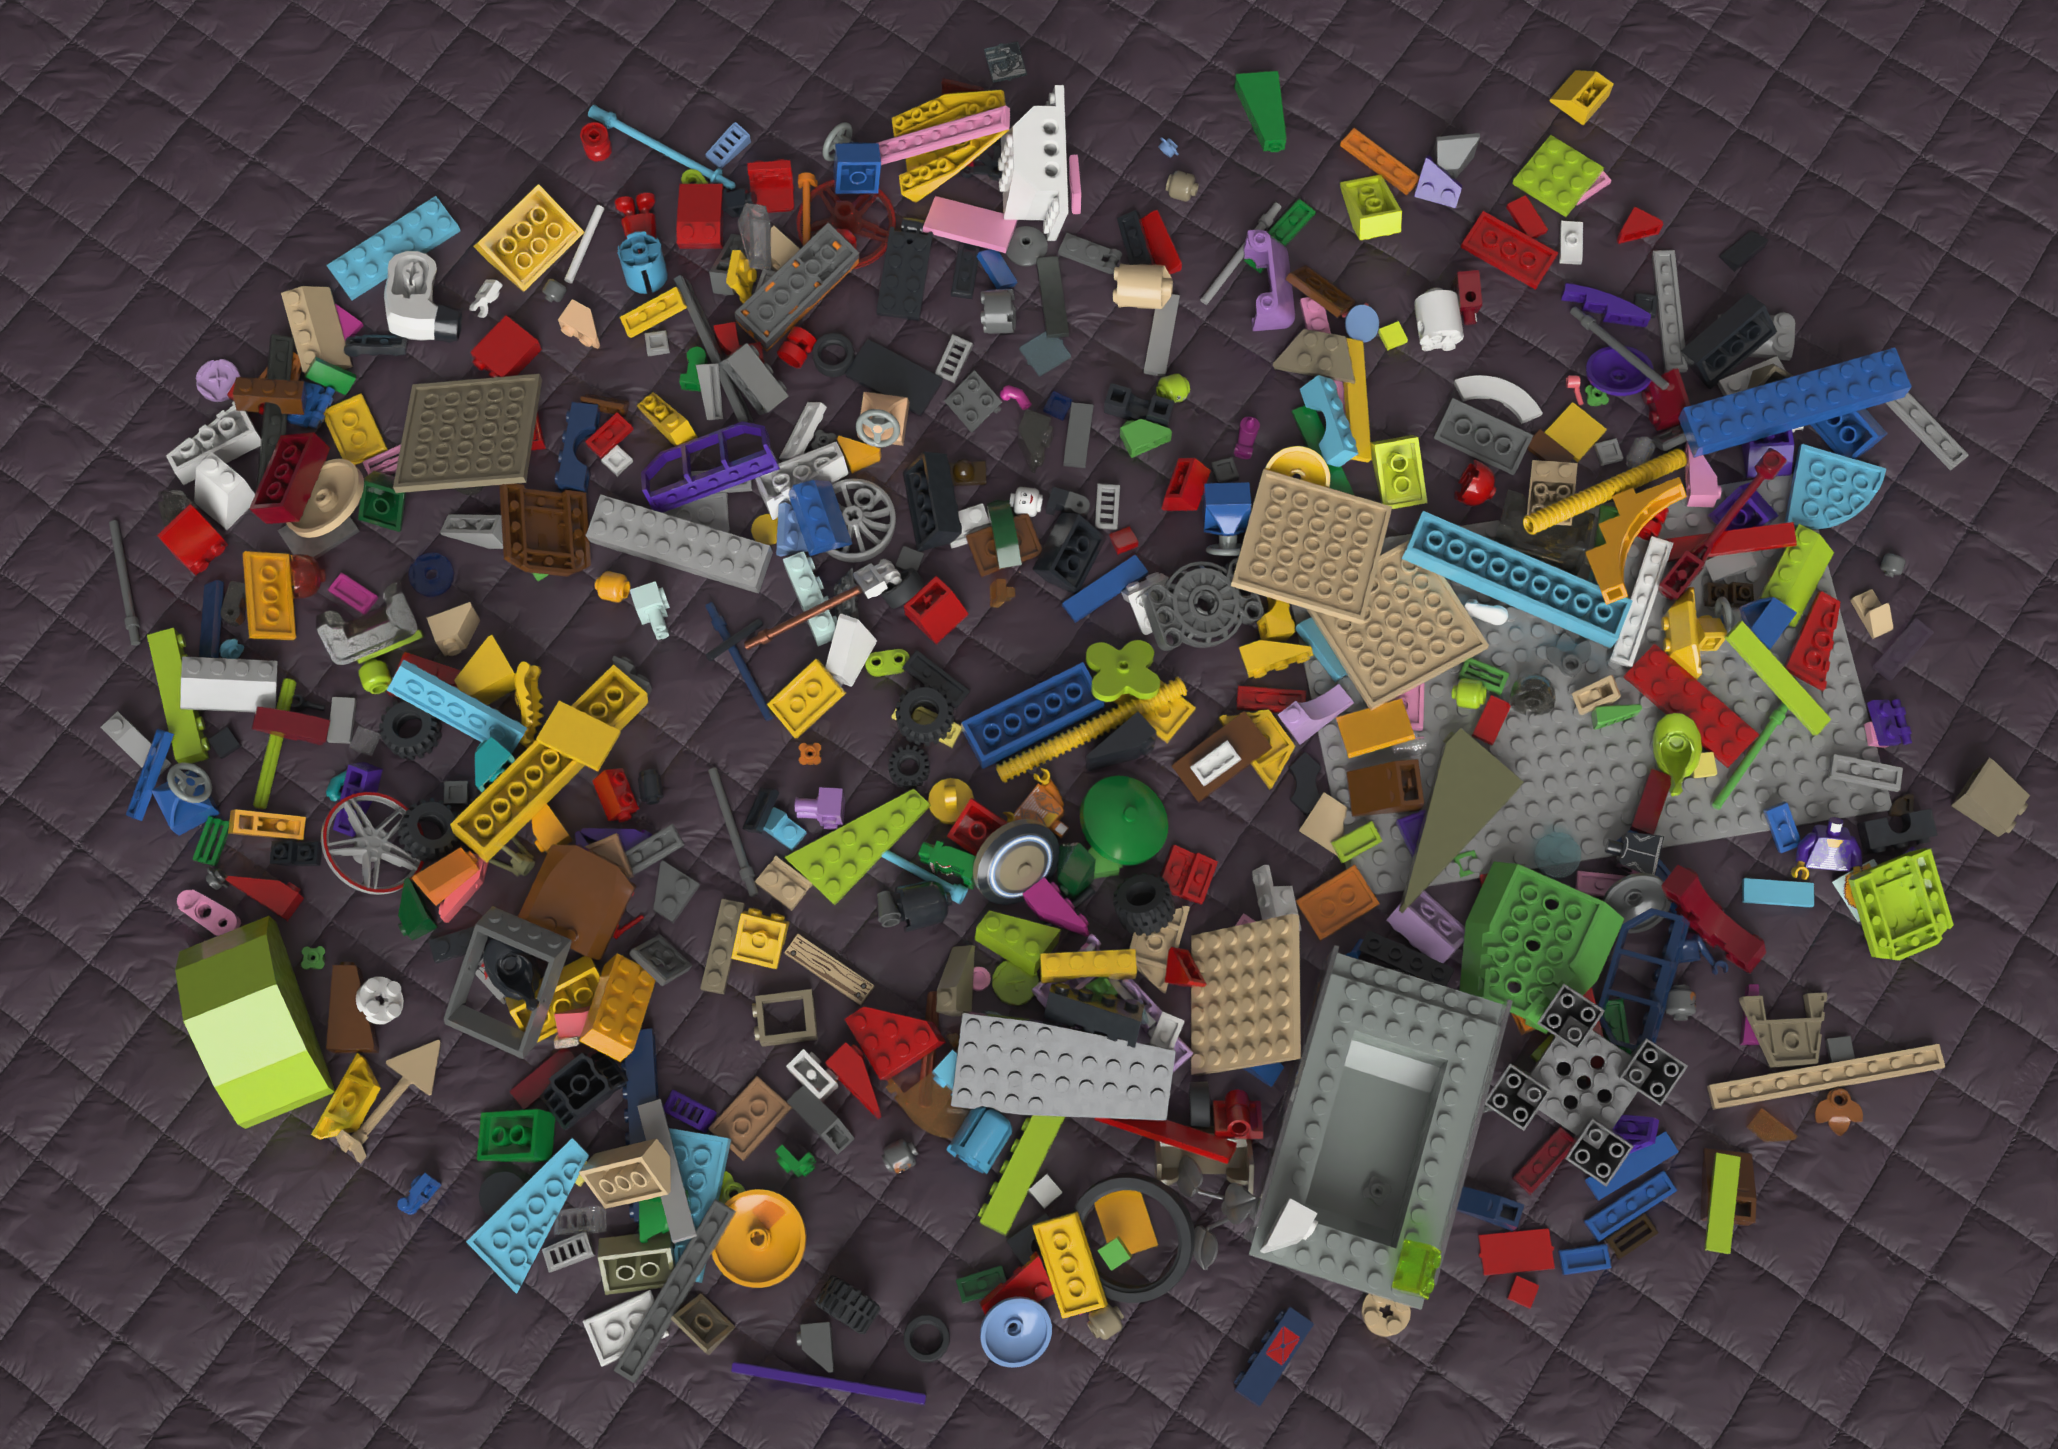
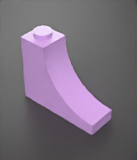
M1338 684L1316 699L1303 703L1293 702L1280 712L1278 716L1287 730L1301 745L1354 702Z

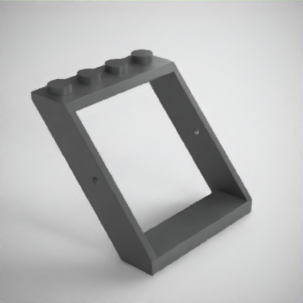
M492 906L475 925L444 1016L445 1024L524 1059L538 1042L571 946V939ZM488 936L549 962L536 998L539 1001V1007L531 1013L525 1032L465 1006Z

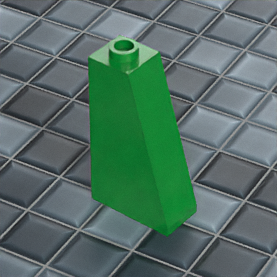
M1278 71L1236 74L1235 90L1263 151L1279 152L1280 150H1285L1287 139Z

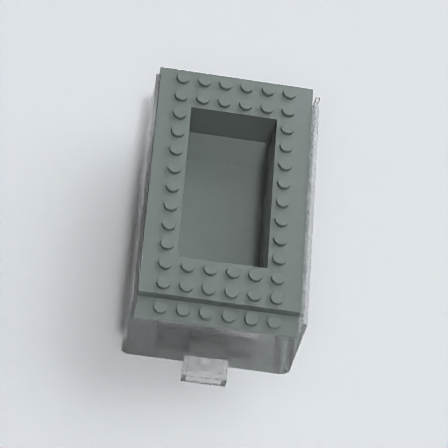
M1334 945L1319 972L1300 1038L1301 1059H1296L1293 1062L1255 1193L1258 1200L1249 1214L1243 1238L1252 1241L1248 1253L1250 1256L1421 1310L1427 1289L1437 1284L1513 1001L1508 999L1504 1004H1500L1414 977L1390 965L1388 969L1338 953L1339 946ZM1374 1176L1378 1177L1382 1183L1389 1184L1392 1189L1391 1193L1387 1194L1384 1198L1385 1202L1381 1206L1376 1205L1374 1201L1363 1196V1190L1369 1186L1370 1179ZM1289 1199L1317 1213L1315 1220L1318 1221V1224L1309 1238L1307 1237L1306 1240L1302 1239L1297 1244L1271 1252H1260L1281 1208Z

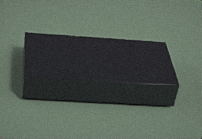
M760 788L742 829L747 832L761 834L780 792L775 789Z

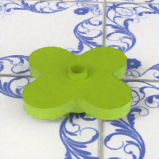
M1141 640L1131 641L1121 650H1117L1113 646L1102 642L1089 646L1086 652V663L1092 670L1098 673L1092 680L1091 691L1094 697L1104 702L1115 701L1122 694L1129 693L1130 696L1133 695L1139 699L1155 697L1159 692L1160 679L1157 674L1148 669L1154 658L1152 646Z

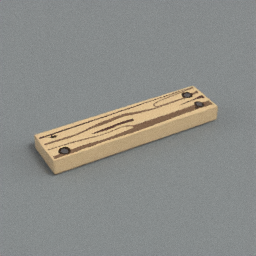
M797 934L784 952L785 955L860 1006L874 988L873 984L799 934Z

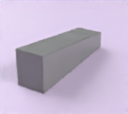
M718 363L696 365L707 420L723 419Z

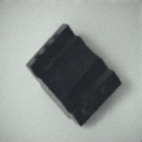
M598 1050L590 1054H583L582 1052L549 1078L550 1084L540 1095V1098L565 1131L603 1104L615 1091L623 1088L629 1080L612 1057Z

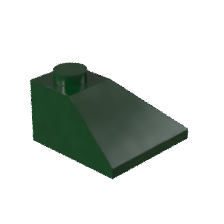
M372 471L364 478V489L360 499L358 520L397 532L402 530L406 492H395L393 488L394 476Z
M409 877L404 879L398 913L401 923L398 926L403 936L408 935L413 941L437 929L438 926L419 888Z

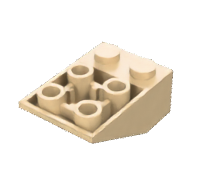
M1532 460L1527 515L1575 494L1578 463ZM1570 517L1569 519L1564 520L1563 522H1559L1556 525L1572 526L1573 517Z

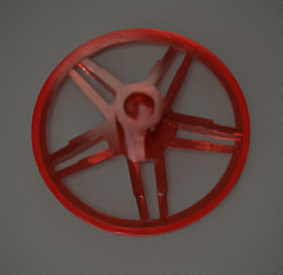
M834 180L825 182L810 192V203L819 194L831 213V217L813 222L810 225V232L815 231V233H810V238L819 232L816 230L822 229L829 223L834 229H848L852 234L883 242L872 254L859 259V263L853 269L873 263L886 252L890 227H894L896 230V218L890 200L880 189L878 193H874L875 195L860 212L857 209L873 193H864L851 203L849 201H841L830 188L834 187ZM824 190L836 204L834 209L832 208L827 198L824 196ZM878 197L884 203L888 212V231L861 218ZM803 202L797 216V231L802 246ZM862 228H865V229H867V230H869V231H872V232H874V233H876V234L885 236L886 238H882V237L876 236L875 234H872V233H869V232H866V231H862Z

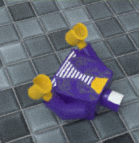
M1831 817L1828 826H1814L1812 832L1799 841L1795 860L1797 866L1791 870L1793 877L1797 878L1798 871L1801 869V878L1803 880L1807 879L1809 876L1807 868L1849 872L1853 868L1850 877L1861 872L1860 867H1863L1861 849L1855 837L1850 836L1848 828L1842 827V819Z

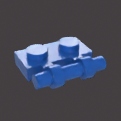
M304 382L307 394L304 415L287 414V422L305 428L309 426L317 429L319 423H322L325 418L324 413L327 407L331 406L334 400L332 397L335 390L331 387H327L325 390L320 385Z
M426 1173L422 1176H417L411 1183L410 1195L399 1199L397 1204L399 1210L408 1215L415 1214L423 1203H427L442 1184Z

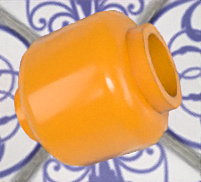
M606 571L601 577L596 579L595 589L601 599L621 602L629 595L630 582L623 574Z

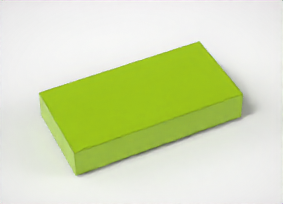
M1370 821L1331 842V845L1340 862L1344 863L1383 842L1374 823Z

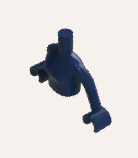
M1687 932L1679 963L1700 960V950L1702 955L1712 965L1713 974L1717 975V966H1721L1725 974L1728 971V964L1725 961H1716L1699 934ZM1657 970L1652 974V980L1654 982L1658 981L1656 980Z

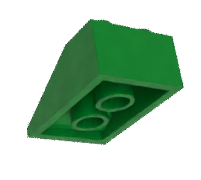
M540 1109L481 1113L477 1160L548 1162L552 1158L555 1117L552 1113Z

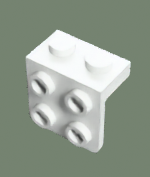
M1158 572L1148 575L1145 581L1128 584L1126 586L1127 589L1121 591L1124 600L1130 603L1140 630L1145 635L1153 631L1141 597L1143 592L1153 585L1159 584L1164 586L1168 577ZM1151 592V598L1154 601H1158L1157 594ZM1159 613V620L1165 623V616Z

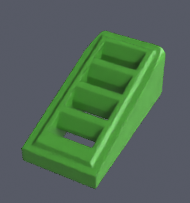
M1642 705L1597 706L1591 714L1593 729H1600L1635 717L1642 710Z

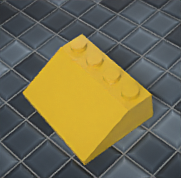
M538 184L491 228L474 247L491 265L524 292L584 231Z

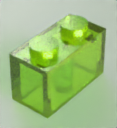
M1404 1239L1391 1288L1402 1294L1428 1300L1430 1293L1434 1289L1436 1269L1441 1264V1251L1429 1244Z

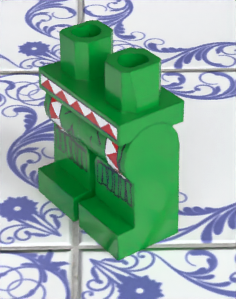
M936 841L935 846L923 842L918 854L921 857L920 862L929 865L932 873L938 874L939 871L944 876H956L963 879L965 887L974 889L973 866L976 856L944 846V843Z

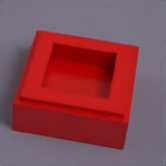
M1515 1276L1507 1299L1530 1309L1539 1285Z

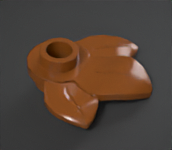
M1834 1088L1828 1092L1826 1100L1818 1103L1815 1110V1120L1817 1123L1828 1121L1831 1130L1837 1135L1842 1136L1848 1130L1850 1121H1863V1112L1860 1105L1851 1100L1849 1093L1845 1089ZM1835 1096L1841 1098V1104L1835 1102Z

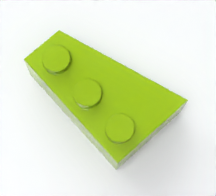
M989 910L976 927L975 941L1034 976L1040 968V954L1052 952L1059 942L1061 929Z

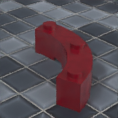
M1677 865L1661 885L1668 901L1675 902L1677 905L1675 911L1678 915L1684 916L1690 922L1689 927L1696 934H1699L1712 948L1716 945L1727 953L1726 958L1750 974L1766 954L1763 939L1756 934H1750L1722 911L1721 905L1713 901L1706 893L1694 870L1688 867L1685 869Z

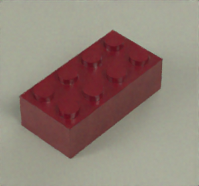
M314 432L281 435L249 509L266 524L299 522L311 497L315 483L319 478L330 447Z

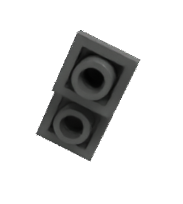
M613 656L612 661L614 665L641 687L648 697L652 691L649 680L643 675H636L637 671L630 659L623 656L621 659Z

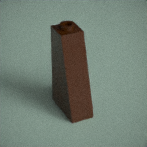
M340 962V965L332 966L326 1049L331 1053H379L374 1023L366 1019L367 1016L363 1011L360 1012L356 1005V994L358 989L364 984L362 970L353 962Z

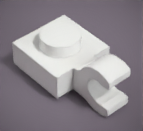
M485 280L475 295L476 300L470 305L469 309L476 311L479 306L481 311L478 317L484 318L488 314L487 304L497 299L500 293L499 290L503 285L497 280Z

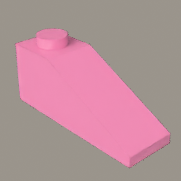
M1687 442L1684 448L1687 458L1685 466L1687 507L1714 508L1716 500L1721 498V486L1717 485V476L1703 455L1693 458Z

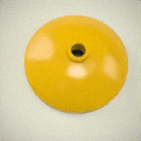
M1290 446L1274 454L1265 467V470L1289 477L1297 473L1301 476L1300 480L1327 488L1330 487V472L1325 460L1320 454L1308 447Z

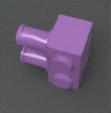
M819 787V797L816 799L796 797L795 812H797V818L817 819L820 826H824V829L837 830L838 827H842L844 825L845 813L843 789Z

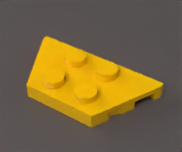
M1261 710L1256 713L1246 712L1272 746L1271 750L1251 764L1270 790L1273 788L1291 756L1295 745L1270 710ZM1222 715L1219 717V721L1225 726L1238 715Z
M357 1053L313 1130L312 1136L323 1139L337 1136L341 1130L347 1133L356 1132L364 1121L381 1088L366 1058Z

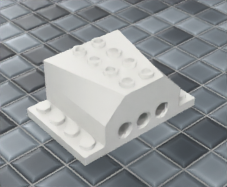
M1055 85L1053 92L1049 93V101H1046V106H1033L1001 137V158L998 160V169L1002 171V178L999 179V191L1003 192L1004 220H1044L1043 233L1047 234V241H1056L1068 214L1064 85Z

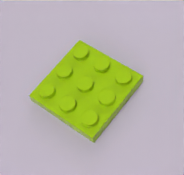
M1550 135L1514 178L1513 185L1564 217H1567L1582 196L1601 175L1604 167Z

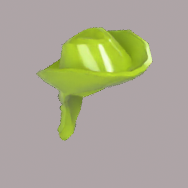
M1673 713L1667 714L1657 722L1652 736L1653 754L1657 766L1663 773L1671 777L1669 792L1672 797L1678 796L1683 792V779L1690 776L1697 768L1702 752L1701 734L1694 720L1684 714Z

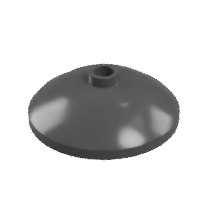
M1636 873L1621 878L1607 890L1602 900L1624 918L1622 924L1650 908L1668 912L1671 906V902L1666 898L1661 886L1664 881L1658 876L1648 873ZM1654 915L1629 929L1628 933L1646 931L1657 925L1664 917Z

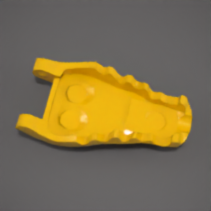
M521 662L514 676L516 688L515 702L521 710L522 725L527 727L519 742L528 749L535 742L536 727L541 725L539 719L544 717L543 714L539 713V710L544 707L539 702L543 698L538 689V678L541 674V668L536 665L531 666L528 662Z

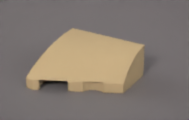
M1323 793L1299 831L1337 855L1331 842L1342 837V835L1344 836L1345 828L1343 823L1346 818L1347 807L1328 794Z

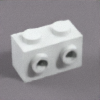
M803 1049L786 1067L823 1103L839 1087L836 1082L838 1078L830 1069L825 1071L819 1065L821 1061L814 1053L808 1054Z

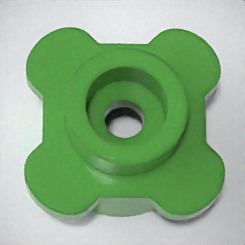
M1592 385L1586 387L1587 403L1590 406L1606 405L1609 398L1606 396V393Z
M307 946L303 948L302 968L305 970L309 968L322 969L325 965V949L322 946L317 948Z

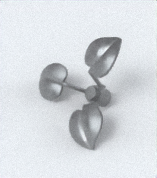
M1183 1156L1178 1168L1179 1179L1177 1181L1181 1193L1186 1197H1193L1196 1192L1200 1195L1224 1200L1221 1208L1223 1214L1227 1215L1226 1218L1208 1225L1206 1229L1203 1226L1195 1228L1193 1255L1200 1267L1207 1270L1215 1261L1218 1253V1242L1211 1230L1228 1221L1235 1225L1241 1224L1251 1213L1258 1197L1251 1194L1239 1183H1231L1226 1189L1225 1196L1201 1190L1199 1186L1203 1182V1175L1200 1167L1191 1157Z

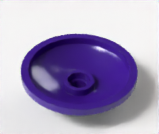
M1611 346L1593 353L1586 365V375L1590 383L1598 390L1609 395H1633L1644 390L1652 381ZM1625 346L1640 360H1642L1651 369H1653V365L1650 359L1644 353L1637 349Z

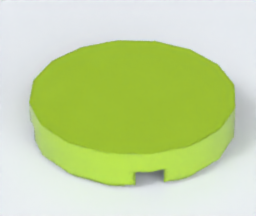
M1007 960L996 968L993 974L992 987L995 995L1002 1002L1008 1005L1020 1006L1028 1003L1035 996L1032 993V989L1038 984L1039 978L1037 972L1032 976Z

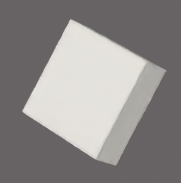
M618 445L601 459L602 463L617 477L633 463V459Z
M1047 1174L1029 1189V1192L1044 1209L1063 1193Z

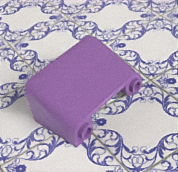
M1248 230L1243 247L1244 259H1252L1256 264V268H1267L1270 292L1259 295L1256 300V315L1251 320L1252 331L1289 328L1295 320L1292 284L1285 280L1290 273L1287 248L1264 230Z

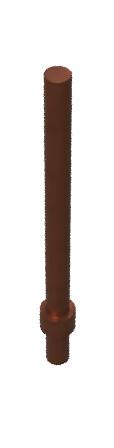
M856 585L769 630L766 628L758 632L757 636L745 641L744 646L749 650L761 643L766 644L772 641L773 637L862 593V589L859 585Z

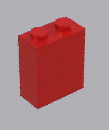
M506 315L470 353L473 357L472 363L481 371L485 369L489 373L490 378L517 376L542 349L537 339Z

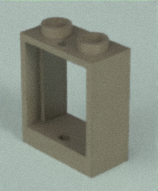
M812 989L755 996L756 1003H752L753 1017L758 1019V1026L754 1027L755 1040H760L762 1047L818 1040ZM803 999L806 1031L766 1036L763 1004Z

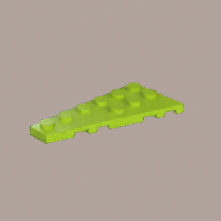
M912 789L791 853L785 859L830 902L836 905L931 805L916 790Z

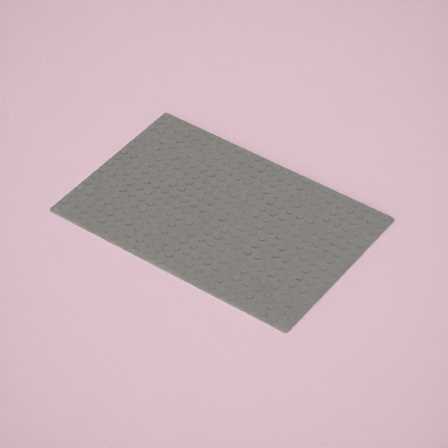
M1793 474L1790 476H1775L1773 480L1764 479L1756 490L1779 515L1770 525L1785 523ZM1752 480L1718 485L1721 486V498L1716 500L1714 508L1687 507L1686 497L1667 507L1669 513L1665 522L1661 524L1662 529L1658 538L1668 539L1711 533L1717 525L1708 515L1739 486L1750 483ZM1614 502L1600 504L1616 507ZM1600 505L1575 515L1572 518V526L1553 525L1534 535L1529 534L1524 528L1523 518L1525 516L1460 527L1587 581L1591 566L1585 552L1594 548ZM1819 529L1812 530V531H1814V532L1820 534V533H1819ZM1412 534L1384 538L1380 555L1409 541ZM1637 536L1627 553L1624 566V583L1628 594L1626 598L1628 599L1631 598L1649 541ZM1785 547L1752 551L1751 553L1757 564L1756 567L1738 575H1731L1716 583L1730 584L1731 582L1753 584L1754 601L1758 600ZM1678 561L1667 562L1661 582ZM1706 565L1689 586L1694 587L1697 618L1704 615H1710L1712 618H1715V607L1704 606V584L1707 582L1714 583ZM1828 565L1796 627L1788 625L1769 650L1783 666L1817 593L1822 591L1837 599ZM1445 578L1463 606L1469 599H1476L1479 604L1500 605L1508 611V619L1502 625H1493L1478 618H1472L1489 644V647L1471 658L1510 674L1502 694L1498 695L1487 690L1485 704H1481L1478 709L1460 708L1456 704V699H1452V689L1460 681L1458 677L1464 662L1424 683L1423 730H1413L1415 739L1348 758L1336 717L1318 731L1331 797L1347 807L1346 818L1343 823L1345 828L1344 835L1372 821L1383 842L1346 861V869L1355 864L1374 895L1404 891L1413 858L1396 821L1419 812L1411 811L1352 817L1346 772L1393 761L1418 759L1424 805L1421 811L1425 810L1440 753L1445 746L1443 740L1451 731L1455 734L1460 728L1472 737L1491 695L1512 704L1493 746L1477 738H1472L1524 783L1459 853L1475 850L1478 859H1473L1471 855L1459 859L1463 872L1470 870L1474 874L1460 878V867L1453 859L1429 886L1480 878L1479 875L1489 873L1494 861L1515 863L1532 870L1616 856L1605 852L1608 839L1616 841L1630 830L1650 770L1655 769L1662 772L1658 768L1653 754L1652 736L1657 722L1666 714L1624 678V675L1631 668L1609 661L1615 643L1611 648H1608ZM1659 590L1657 591L1633 666L1654 644L1664 651L1663 640L1666 638L1665 630H1662L1661 619L1674 602L1664 597ZM1291 604L1296 626L1300 622L1311 618L1306 608ZM1840 609L1837 627L1833 634V649L1830 651V667L1825 680L1827 681L1826 689L1821 691L1793 676L1831 718L1830 722L1818 735L1813 736L1788 709L1782 724L1777 725L1720 810L1714 808L1712 803L1756 739L1728 768L1715 758L1716 776L1693 778L1691 774L1685 777L1682 783L1683 792L1680 795L1672 797L1670 792H1668L1654 835L1664 836L1662 848L1769 831L1770 828L1763 810L1783 801L1788 803L1796 826L1829 821L1831 817L1842 819L1890 810L1892 803L1888 790L1829 778L1831 757L1834 754L1881 763L1877 747L1868 746L1864 724L1870 722ZM1563 633H1566L1575 642L1576 646L1585 641H1589L1591 645V656L1587 662L1582 664V669L1576 676L1569 677L1564 675L1558 666L1548 660L1546 655V648L1556 647L1557 641ZM1298 634L1299 644L1307 646ZM1724 641L1717 651H1700L1702 674L1697 681L1760 735L1769 722V716L1774 710L1778 709L1782 701L1728 641ZM1314 654L1308 661L1303 662L1311 700L1316 699L1340 684L1354 703L1337 717L1369 708L1348 675L1335 683ZM1567 663V664H1566L1567 668H1569V669H1573V668H1574L1573 664H1571V663ZM1468 665L1469 668H1472L1479 672L1486 673L1489 676L1502 680V677H1499L1497 675H1494L1472 665ZM1465 672V674H1468V675H1470V676H1473V677H1475V678H1478V679H1480V680H1483V681H1485V682H1488V683H1490V684H1493V685L1499 687V685H1496V684H1494V683H1491V682H1489V681H1486V680H1484V679H1481V678H1479V677H1476V676H1474V675H1471V674ZM1613 675L1621 697L1612 706L1640 704L1642 705V710L1635 717L1594 730L1591 715L1593 711L1580 715L1572 693ZM1702 747L1701 753H1707L1708 751Z

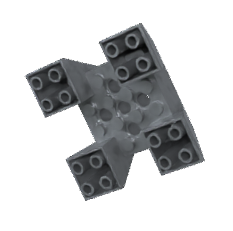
M1563 984L1537 1022L1538 1025L1555 1035L1530 1073L1510 1063L1483 1104L1523 1131L1538 1110L1570 1130L1576 1136L1565 1159L1607 1187L1634 1147L1615 1132L1613 1127L1638 1091L1662 1106L1688 1065L1647 1038L1631 1054H1628L1593 1031L1605 1010ZM1597 1055L1601 1056L1604 1059L1603 1065L1600 1068H1593L1590 1065L1591 1058ZM1560 1062H1567L1570 1065V1071L1567 1074L1557 1072L1556 1068ZM1582 1075L1588 1076L1591 1080L1590 1085L1586 1088H1581L1577 1085V1079ZM1602 1089H1607L1611 1093L1610 1099L1604 1102L1600 1101L1597 1098L1598 1092ZM1566 1096H1575L1577 1104L1571 1108L1566 1107L1563 1103Z

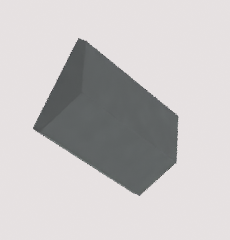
M1452 398L1434 439L1511 475H1515L1534 435Z

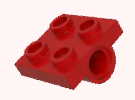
M1238 1089L1228 1092L1225 1096V1101L1213 1100L1215 1136L1224 1139H1263L1261 1101H1249L1248 1094Z

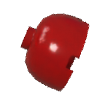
M1474 460L1475 465L1470 463L1463 472L1458 482L1462 484L1460 493L1455 491V499L1469 506H1477L1484 503L1487 499H1491L1496 492L1494 473L1489 467L1477 460Z

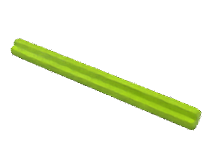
M288 678L283 680L276 709L290 711L296 687L295 680ZM272 734L269 736L253 806L257 809L264 810L267 808L283 737Z

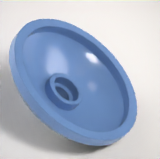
M1011 1297L998 1302L987 1312L980 1327V1342L986 1355L993 1362L1011 1368L1025 1366L1038 1359L1048 1347L1052 1335V1324L1048 1313L1041 1304L1027 1297ZM1011 1323H1016L1013 1328H1008Z

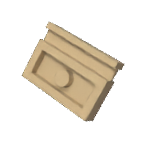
M777 856L774 857V860L755 881L756 885L791 911L812 886L809 880Z

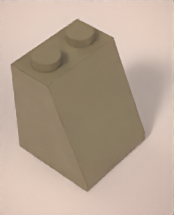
M1988 758L1974 770L1951 806L1997 837H2000L2005 832L2009 834L2015 827L2017 822L2014 819L2017 814L2022 815L2026 810L2028 804L2025 802L2030 795L1993 759Z

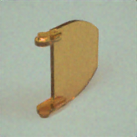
M956 1032L947 1034V1039L956 1049V1053H958L959 1035ZM932 1072L905 1093L901 1091L892 1079L887 1081L886 1089L890 1094L896 1093L894 1098L910 1119L921 1129L932 1135L953 1139L971 1110L969 1108L951 1106L952 1096L950 1094L952 1091L947 1086L944 1088L939 1086L933 1080L935 1075Z

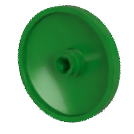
M1127 776L1104 778L1091 787L1082 800L1080 807L1082 831L1093 849L1109 861L1121 865L1141 864L1151 859L1163 847L1168 834L1166 810L1155 792L1139 780Z

